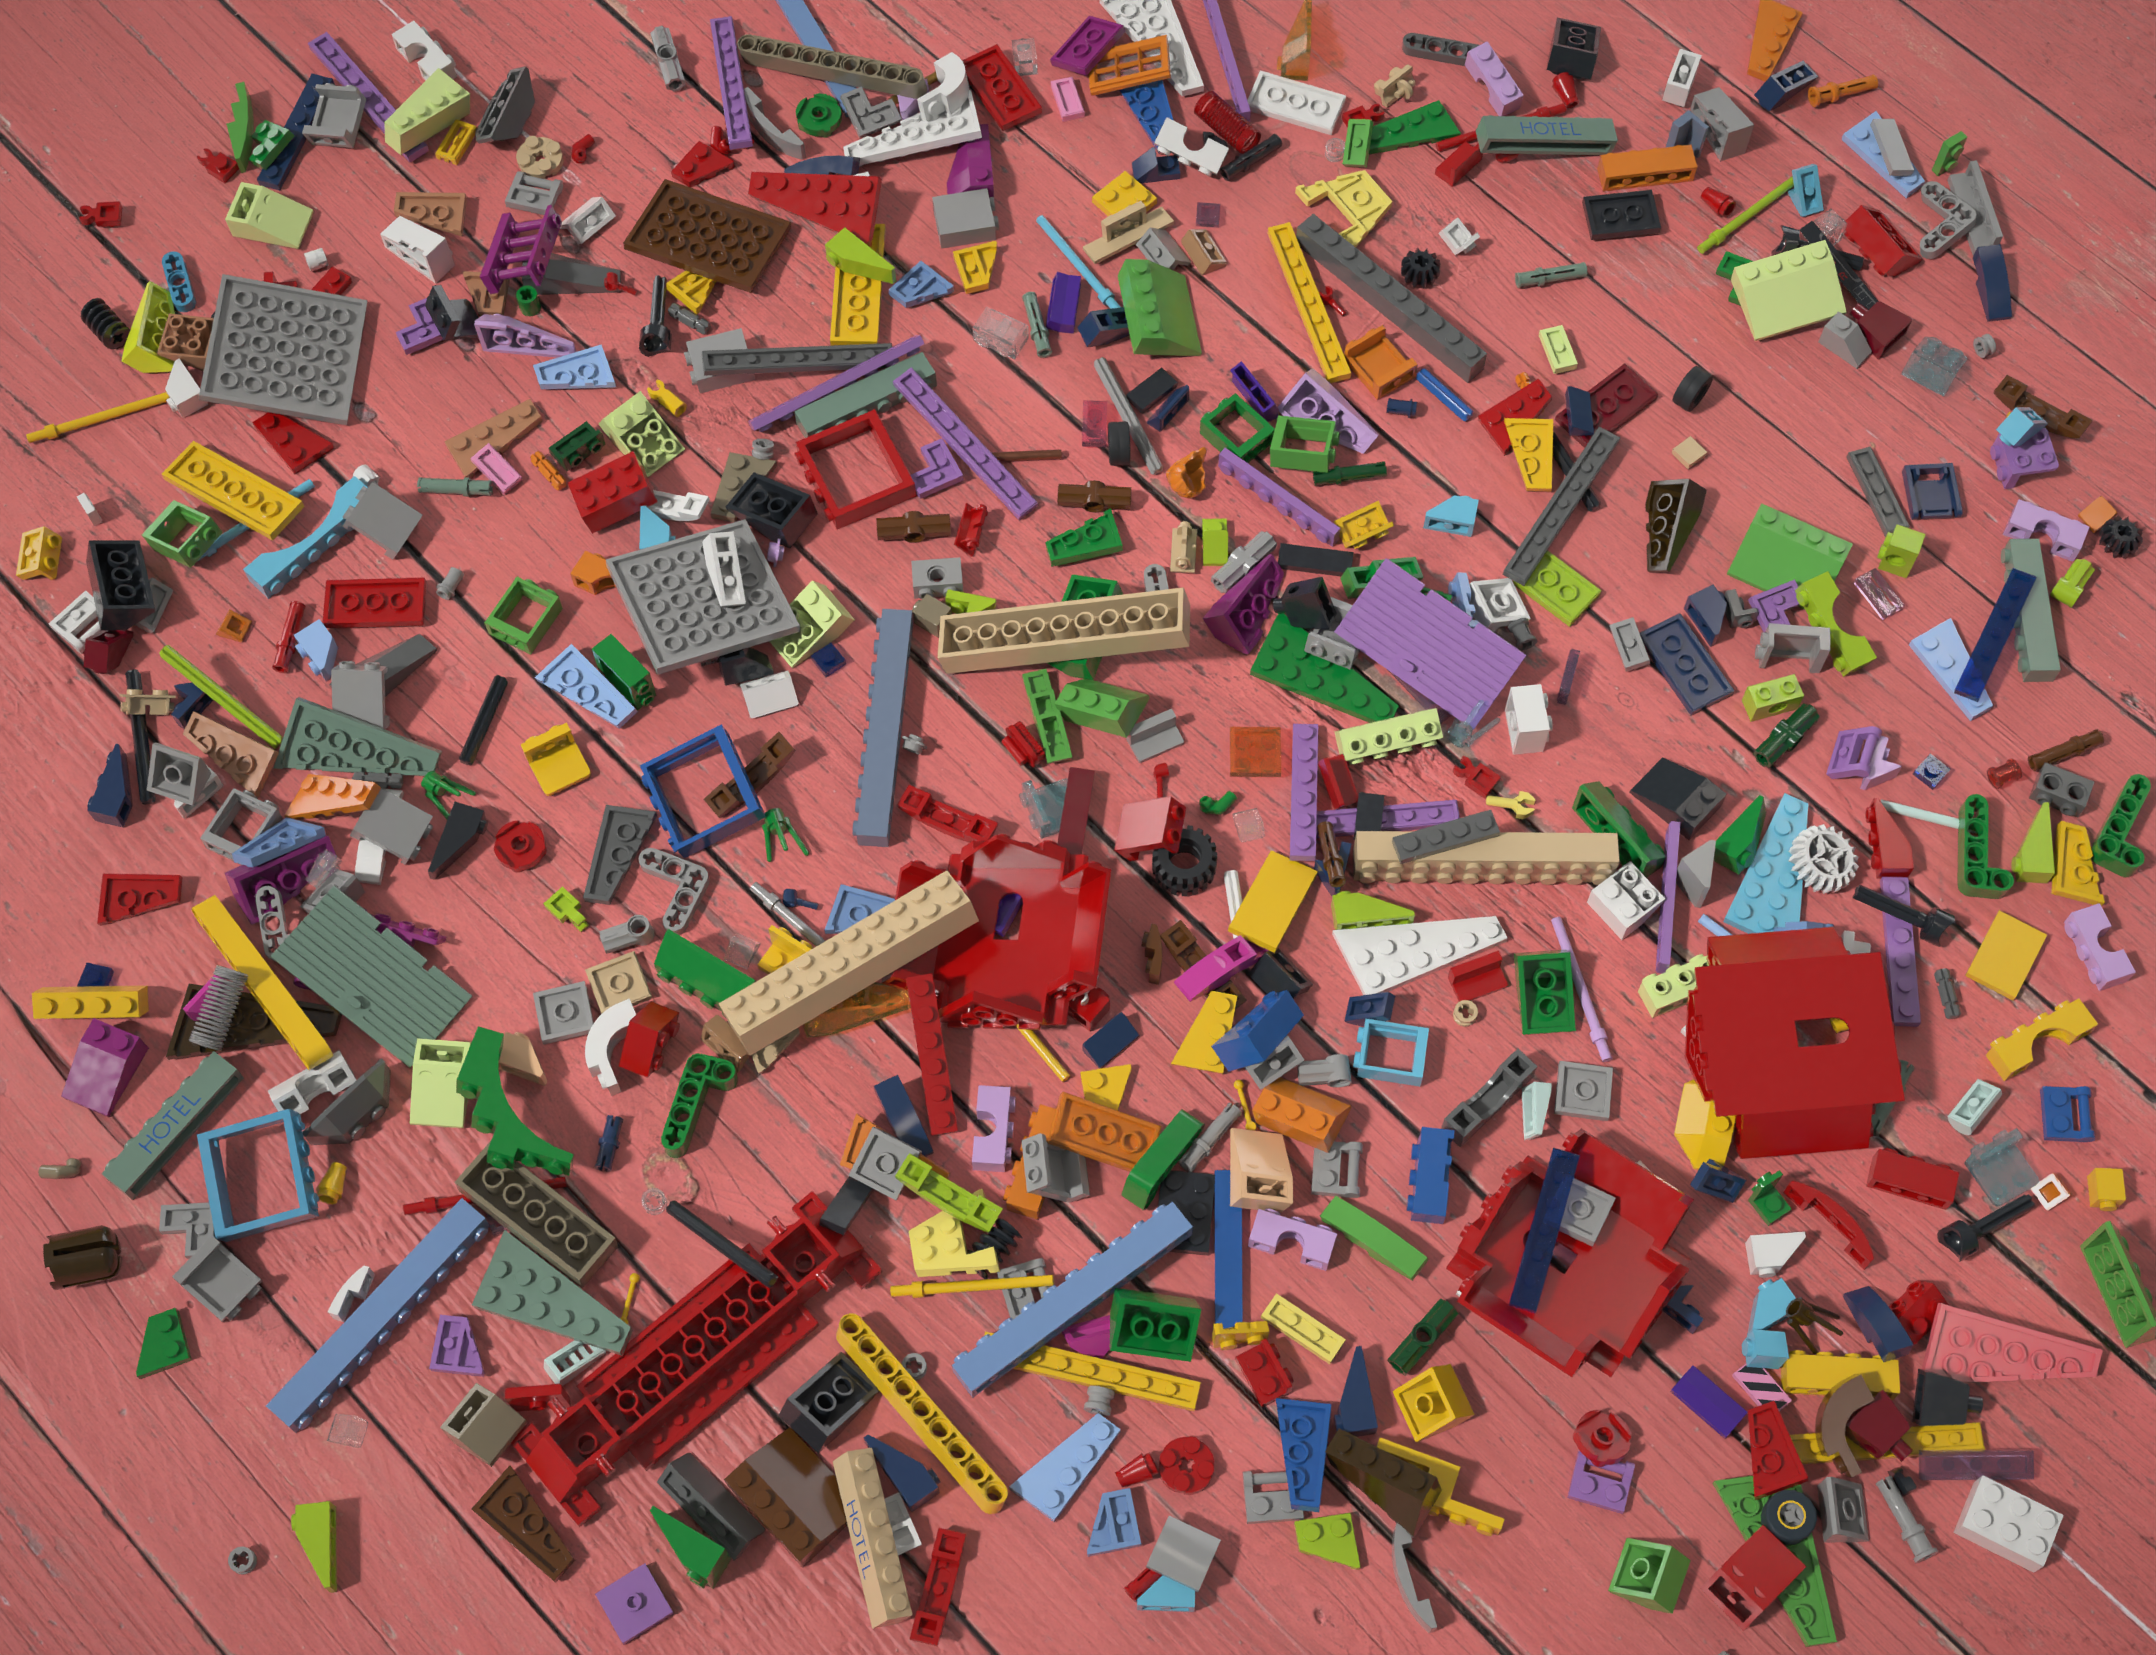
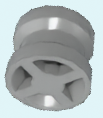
M1089 1386L1087 1389L1089 1398L1084 1404V1410L1095 1415L1097 1413L1102 1416L1111 1415L1110 1401L1114 1399L1115 1392L1105 1387Z

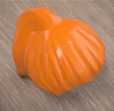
M1205 447L1192 451L1186 457L1177 460L1167 470L1166 478L1168 483L1179 496L1191 499L1202 493L1206 488L1203 467L1207 453Z

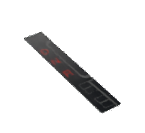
M1814 221L1809 222L1800 229V232L1810 244L1826 240L1835 263L1838 279L1858 303L1869 310L1874 304L1879 302Z

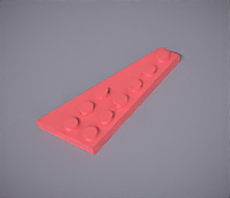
M1938 1303L1922 1369L1962 1382L2096 1377L2103 1350Z

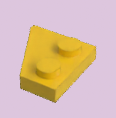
M996 241L953 251V258L966 294L989 289L997 252Z

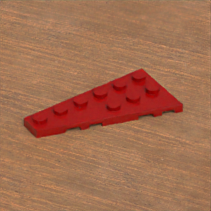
M751 172L748 191L751 197L781 208L793 215H798L831 231L839 233L842 229L846 228L866 245L872 247L882 179L879 176Z

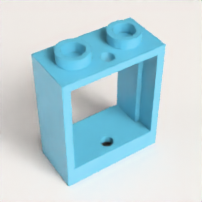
M1365 1019L1364 1027H1359L1357 1034V1043H1361L1360 1052L1355 1051L1353 1067L1358 1068L1357 1077L1420 1087L1423 1078L1429 1028ZM1370 1035L1415 1042L1411 1072L1366 1065Z

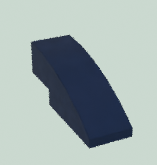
M835 155L810 158L785 168L784 173L836 175V173L856 175L859 171L860 157Z
M2001 244L1977 247L1973 256L1978 275L1976 285L1987 322L2011 319L2010 287Z
M896 1075L874 1085L875 1094L896 1138L921 1150V1154L925 1157L933 1154L934 1152L899 1076Z
M1866 1286L1843 1294V1298L1868 1343L1873 1342L1883 1363L1910 1353L1914 1344L1895 1314L1873 1289Z

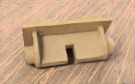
M1187 521L1181 522L1178 528H1173L1170 572L1195 573L1197 529H1192Z
M127 689V694H120V697H126L125 702H121V712H126V715L145 714V705H150V714L169 715V713L174 711V703H170V698H176V696L168 695V690H153V695H142L143 690Z

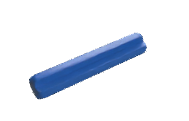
M1426 368L1421 369L1417 373L1416 379L1461 420L1466 422L1472 417L1473 410Z

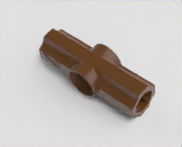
M1096 480L1088 481L1085 485L1059 484L1057 506L1083 507L1086 511L1093 513L1101 512L1104 508L1130 509L1132 487L1106 486L1103 482Z
M909 511L904 513L902 517L876 518L878 540L904 539L909 543H919L925 537L951 536L950 514L923 515L919 511Z

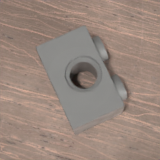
M961 557L911 561L914 599H923L926 594L932 597H946L948 589L963 592ZM942 579V581L934 582L933 580Z

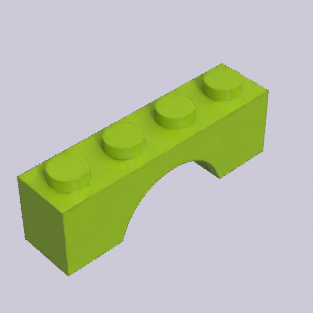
M1828 571L1802 583L1795 590L1797 601L1805 608L1809 615L1808 619L1811 626L1830 628L1829 653L1833 658L1834 667L1837 671L1841 672L1843 677L1869 665L1877 658L1865 636L1847 634L1836 624L1832 608L1840 591Z

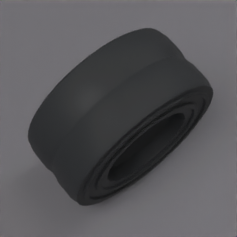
M1699 366L1693 367L1677 387L1672 401L1685 411H1692L1707 393L1713 381V376Z
M1126 421L1108 423L1109 463L1111 466L1130 465L1129 424Z

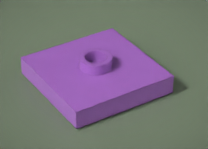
M645 1563L595 1594L623 1645L674 1614Z

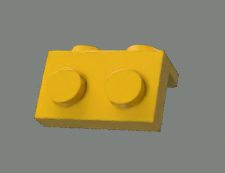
M1379 500L1333 521L1340 528L1339 535L1345 548L1353 545L1354 549L1367 544L1366 539L1373 535L1378 539L1389 534L1388 528L1394 526L1393 522L1388 523Z

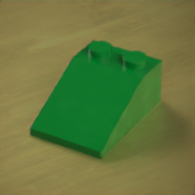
M1565 949L1514 953L1522 1034L1576 1031L1570 952Z
M652 1506L650 1512L686 1569V1576L690 1578L692 1583L702 1589L706 1585L714 1589L731 1561V1557L726 1549L655 1506Z

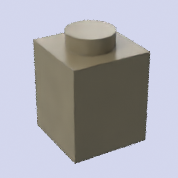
M926 594L922 600H918L912 609L914 624L938 638L940 617L952 615L951 607L929 594Z

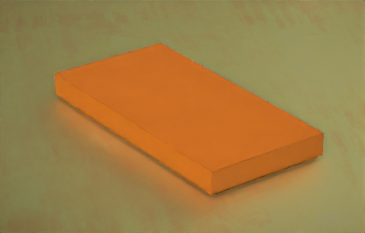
M1062 1092L1059 1096L1047 1143L1131 1172L1136 1163L1159 1137L1161 1126Z

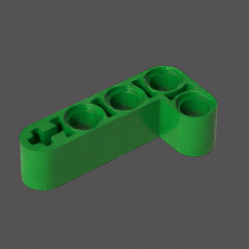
M2132 775L2122 787L2091 847L2093 854L2091 860L2094 863L2124 878L2133 876L2145 859L2143 852L2139 848L2124 841L2151 789V783L2144 775ZM2134 789L2136 790L2135 796L2131 795ZM2122 807L2126 808L2129 812L2124 811ZM2111 827L2116 828L2119 832L2114 831ZM2101 847L2106 848L2108 852L2103 851ZM2125 859L2131 861L2133 865L2127 863Z
M1972 794L1968 796L1958 812V889L1963 895L1969 897L2000 899L2013 886L2014 878L2005 869L1988 867V801L1982 795ZM1968 830L1975 831L1978 837L1972 836ZM1968 854L1975 855L1978 861L1970 859ZM1968 878H1973L1977 885L1971 884ZM1994 880L2001 882L2003 888L1996 886Z
M699 1053L688 1058L661 1136L662 1145L668 1156L680 1158L688 1151L709 1087L721 1091H729L736 1087L738 1076L732 1062ZM699 1065L706 1066L703 1072H693ZM723 1072L731 1073L727 1079H720L719 1075ZM689 1090L698 1091L694 1097L685 1096ZM682 1114L690 1115L684 1122L677 1121V1118Z
M1181 1109L1133 1167L1126 1179L1121 1196L1145 1211L1153 1201L1161 1182L1191 1147L1195 1138L1199 1137L1205 1124Z

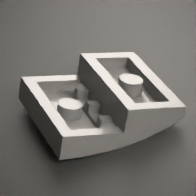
M1168 1516L1146 1568L1198 1592L1221 1540Z

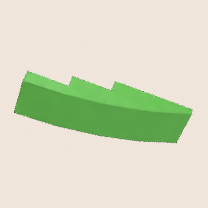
M245 82L235 84L240 101L231 103L235 121L226 125L236 162L241 173H245L249 163L248 158L252 152L253 139L251 136L254 133V118L249 92Z
M1047 669L1022 674L1028 701L1043 751H1045L1047 763L1051 764L1072 759L1061 712L1055 706L1056 698L1051 687Z
M1338 1196L1332 1199L1320 1215L1323 1222L1342 1232L1347 1240L1367 1250L1370 1257L1412 1281L1428 1261L1424 1254L1407 1241Z

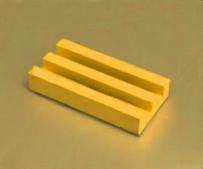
M456 119L435 153L436 158L439 160L444 158L445 162L449 163L452 161L454 165H458L473 140L477 127ZM460 127H463L458 136L455 137ZM452 140H453L452 146L450 147L449 151L446 153V150L448 149L449 145L451 144V142H452Z

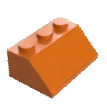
M1279 1077L1263 1089L1252 1112L1258 1125L1328 1153L1352 1107Z

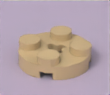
M529 136L516 154L518 167L521 169V172H525L528 176L546 179L545 176L550 174L556 175L563 166L564 160L560 145L549 138ZM543 156L545 158L536 161V157Z

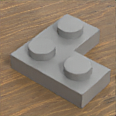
M862 86L844 93L840 97L859 139L900 123L902 120L892 99L871 107Z
M209 1202L161 1205L159 1232L162 1235L186 1233L185 1257L187 1259H190L211 1236L215 1237Z

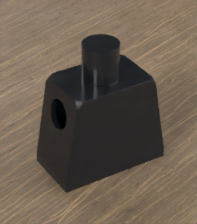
M1323 577L1290 583L1282 597L1276 598L1273 602L1274 612L1286 613L1290 625L1293 627L1329 630L1337 614Z
M1918 1369L1912 1422L1921 1426L1962 1425L1966 1423L1967 1412H1982L1983 1399L1981 1396L1969 1395L1970 1386L1967 1383L1927 1370Z

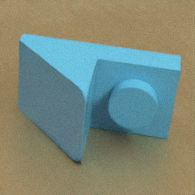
M1811 164L1792 170L1794 188L1788 190V194L1800 216L1804 217L1823 211L1817 165Z

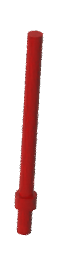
M1564 103L1549 108L1545 106L1538 108L1536 112L1520 117H1551L1566 112V106ZM1476 130L1436 142L1437 151L1461 145L1465 141L1468 143L1477 140Z
M565 1176L542 1180L552 1189L567 1187ZM463 1194L438 1199L434 1196L424 1198V1201L404 1204L403 1211L404 1215L421 1212L431 1214L437 1213L438 1209L454 1207L461 1198L468 1204L473 1202Z

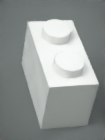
M1683 49L1679 50L1667 81L1662 101L1682 107L1685 106L1702 55Z

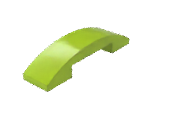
M908 1154L895 1175L896 1179L944 1212L989 1233L1003 1208L981 1195L978 1197L931 1170L932 1166L912 1154Z

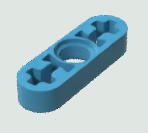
M175 251L168 252L162 258V265L172 301L178 311L189 312L195 308L196 299L186 263L180 253ZM176 261L178 270H173L172 262ZM176 279H185L183 284L179 286L173 285ZM183 293L186 296V302L182 303V297L180 295Z

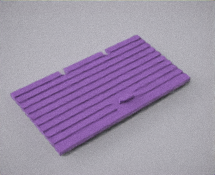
M1386 558L1334 632L1474 730L1527 655L1480 622H1478L1474 629L1468 626L1472 620L1470 615L1432 589L1427 596L1422 594L1421 591L1425 584Z

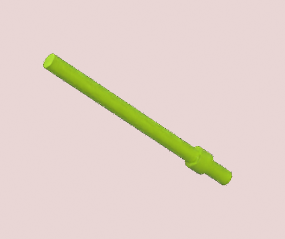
M1793 176L1723 228L1716 229L1709 234V238L1697 246L1698 251L1703 254L1711 247L1718 246L1725 241L1726 236L1794 187Z

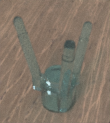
M1480 700L1465 721L1460 722L1455 717L1453 724L1447 730V737L1455 746L1463 748L1466 744L1470 747L1476 739L1500 722V718H1496L1472 735L1473 728L1469 724L1484 704V700Z

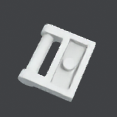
M86 590L49 623L50 627L80 654L85 651L86 638L102 631L98 621L79 639L75 637L97 617L94 597Z

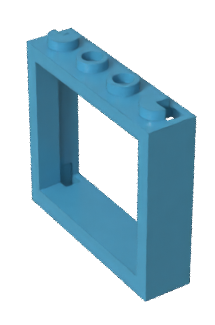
M286 1109L197 1134L215 1238L217 1240L229 1242L319 1216L317 1209L319 1197L317 1193H314L312 1183L315 1181V1174L312 1167L309 1166L308 1156L310 1155V1148L307 1141L304 1140L303 1130L305 1129V1123L301 1121L299 1112ZM284 1122L300 1208L234 1226L219 1140Z

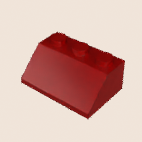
M1860 205L1841 225L1846 230L1845 236L1851 242H1856L1860 246L1859 252L1866 259L1873 261L1875 264L1873 268L1881 276L1895 277L1923 260L1878 209Z

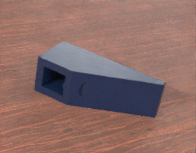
M115 744L113 751L107 756V765L103 774H100L98 777L97 788L94 795L88 801L87 811L97 822L124 828L133 802L127 755L119 744Z

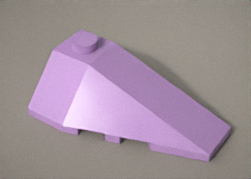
M484 314L475 320L474 325L482 349L486 352L555 358L576 352L574 342L508 316Z

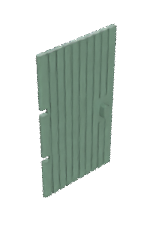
M333 886L278 949L274 951L271 958L406 1066L411 1068L413 1066L417 1038L435 1040L473 996L435 965L429 971H426L423 968L428 961L425 957L390 929L386 928L382 934L376 931L381 922L340 889Z

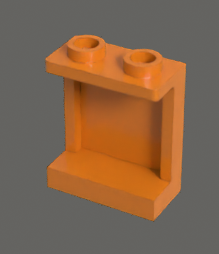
M1383 325L1377 329L1369 330L1365 336L1358 340L1350 341L1346 345L1344 352L1349 368L1377 400L1414 379L1418 366L1413 358L1406 361L1385 336L1386 328Z

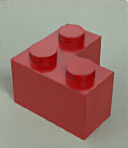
M652 1001L629 1021L619 1067L647 1078L655 1070L658 1071L664 1060V1056L661 1055L663 1048L668 1040L672 1037L674 1038L679 1031L680 1023L677 1021L680 1012Z

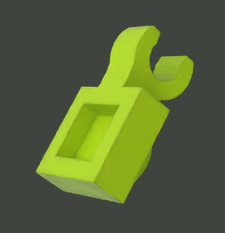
M563 886L543 903L545 908L562 924L569 919L580 932L589 926L585 921L586 918L577 911L582 907L580 902Z

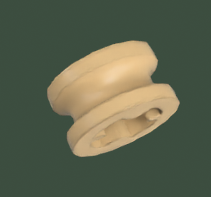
M1462 1000L1455 1006L1453 1019L1458 1025L1468 1027L1475 1022L1478 1008L1472 1001ZM1464 1008L1468 1009V1018H1463V1014L1458 1011L1462 1012Z

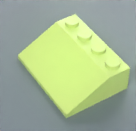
M1826 240L1734 267L1731 282L1755 341L1831 319L1838 311L1843 315L1847 312L1835 263Z

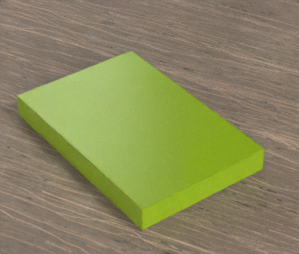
M1549 551L1546 552L1525 586L1512 581L1518 589L1569 627L1602 592Z

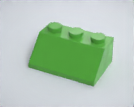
M1082 679L1067 683L1057 698L1055 706L1060 710L1064 721L1127 738L1150 697L1140 692L1094 680Z

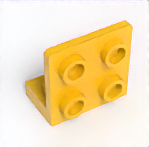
M771 925L768 931L772 945L757 966L758 969L769 975L813 949V946L804 940L797 941L785 928L779 927L778 929Z

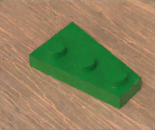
M1111 508L1104 511L1103 516L1095 520L1091 518L1085 521L1082 527L1076 530L1070 529L1045 542L1051 567L1123 551V545Z

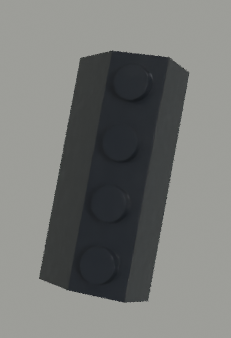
M89 540L86 564L100 630H127L154 613L155 605L140 540Z

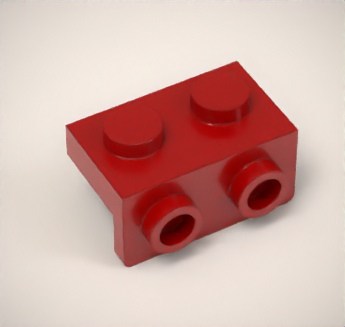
M1921 1280L1911 1283L1907 1287V1291L1888 1306L1914 1345L1932 1328L1938 1303L1949 1305L1934 1283Z

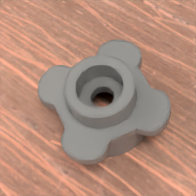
M910 734L909 738L902 736V739H904L902 748L921 755L923 749L927 750V746L923 743L924 739Z

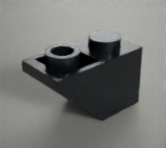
M752 647L718 656L719 668L725 686L774 674L768 655Z

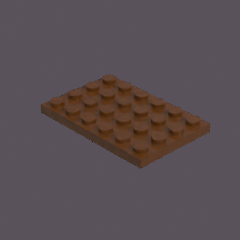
M664 179L623 242L625 250L752 293L789 233L791 222Z

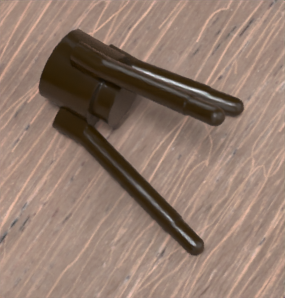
M1802 1297L1796 1298L1786 1308V1315L1789 1318L1787 1324L1795 1329L1813 1354H1817L1818 1350L1800 1326H1809L1815 1321L1837 1335H1843V1331L1817 1316L1815 1312L1836 1320L1840 1319L1838 1314L1809 1303Z

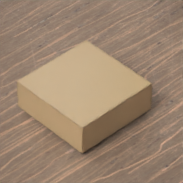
M1690 436L1673 448L1672 454L1689 469L1706 457L1707 451Z

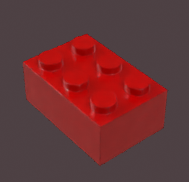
M634 451L568 482L581 518L592 534L641 511V506L649 507L658 502L646 472Z

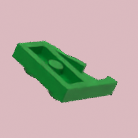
M177 1308L148 1318L136 1375L139 1379L192 1361Z

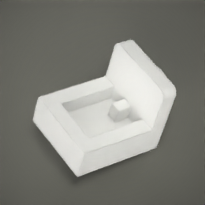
M1459 218L1454 219L1438 233L1454 255L1462 251L1465 254L1476 246L1474 241L1480 237L1478 232L1472 236Z

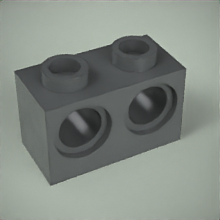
M2045 762L2037 774L2029 799L2036 801L2039 805L2048 802L2049 807L2060 810L2061 813L2067 816L2078 818L2087 805L2094 781ZM2045 785L2050 786L2052 790L2046 788ZM2069 794L2075 796L2077 800L2071 798Z

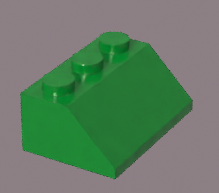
M1115 1288L1110 1311V1351L1191 1362L1201 1307L1192 1298Z

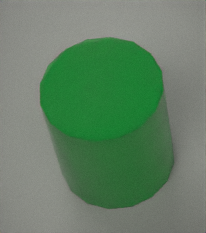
M528 285L519 288L516 298L520 311L523 315L529 317L537 315L541 310V304L536 289Z

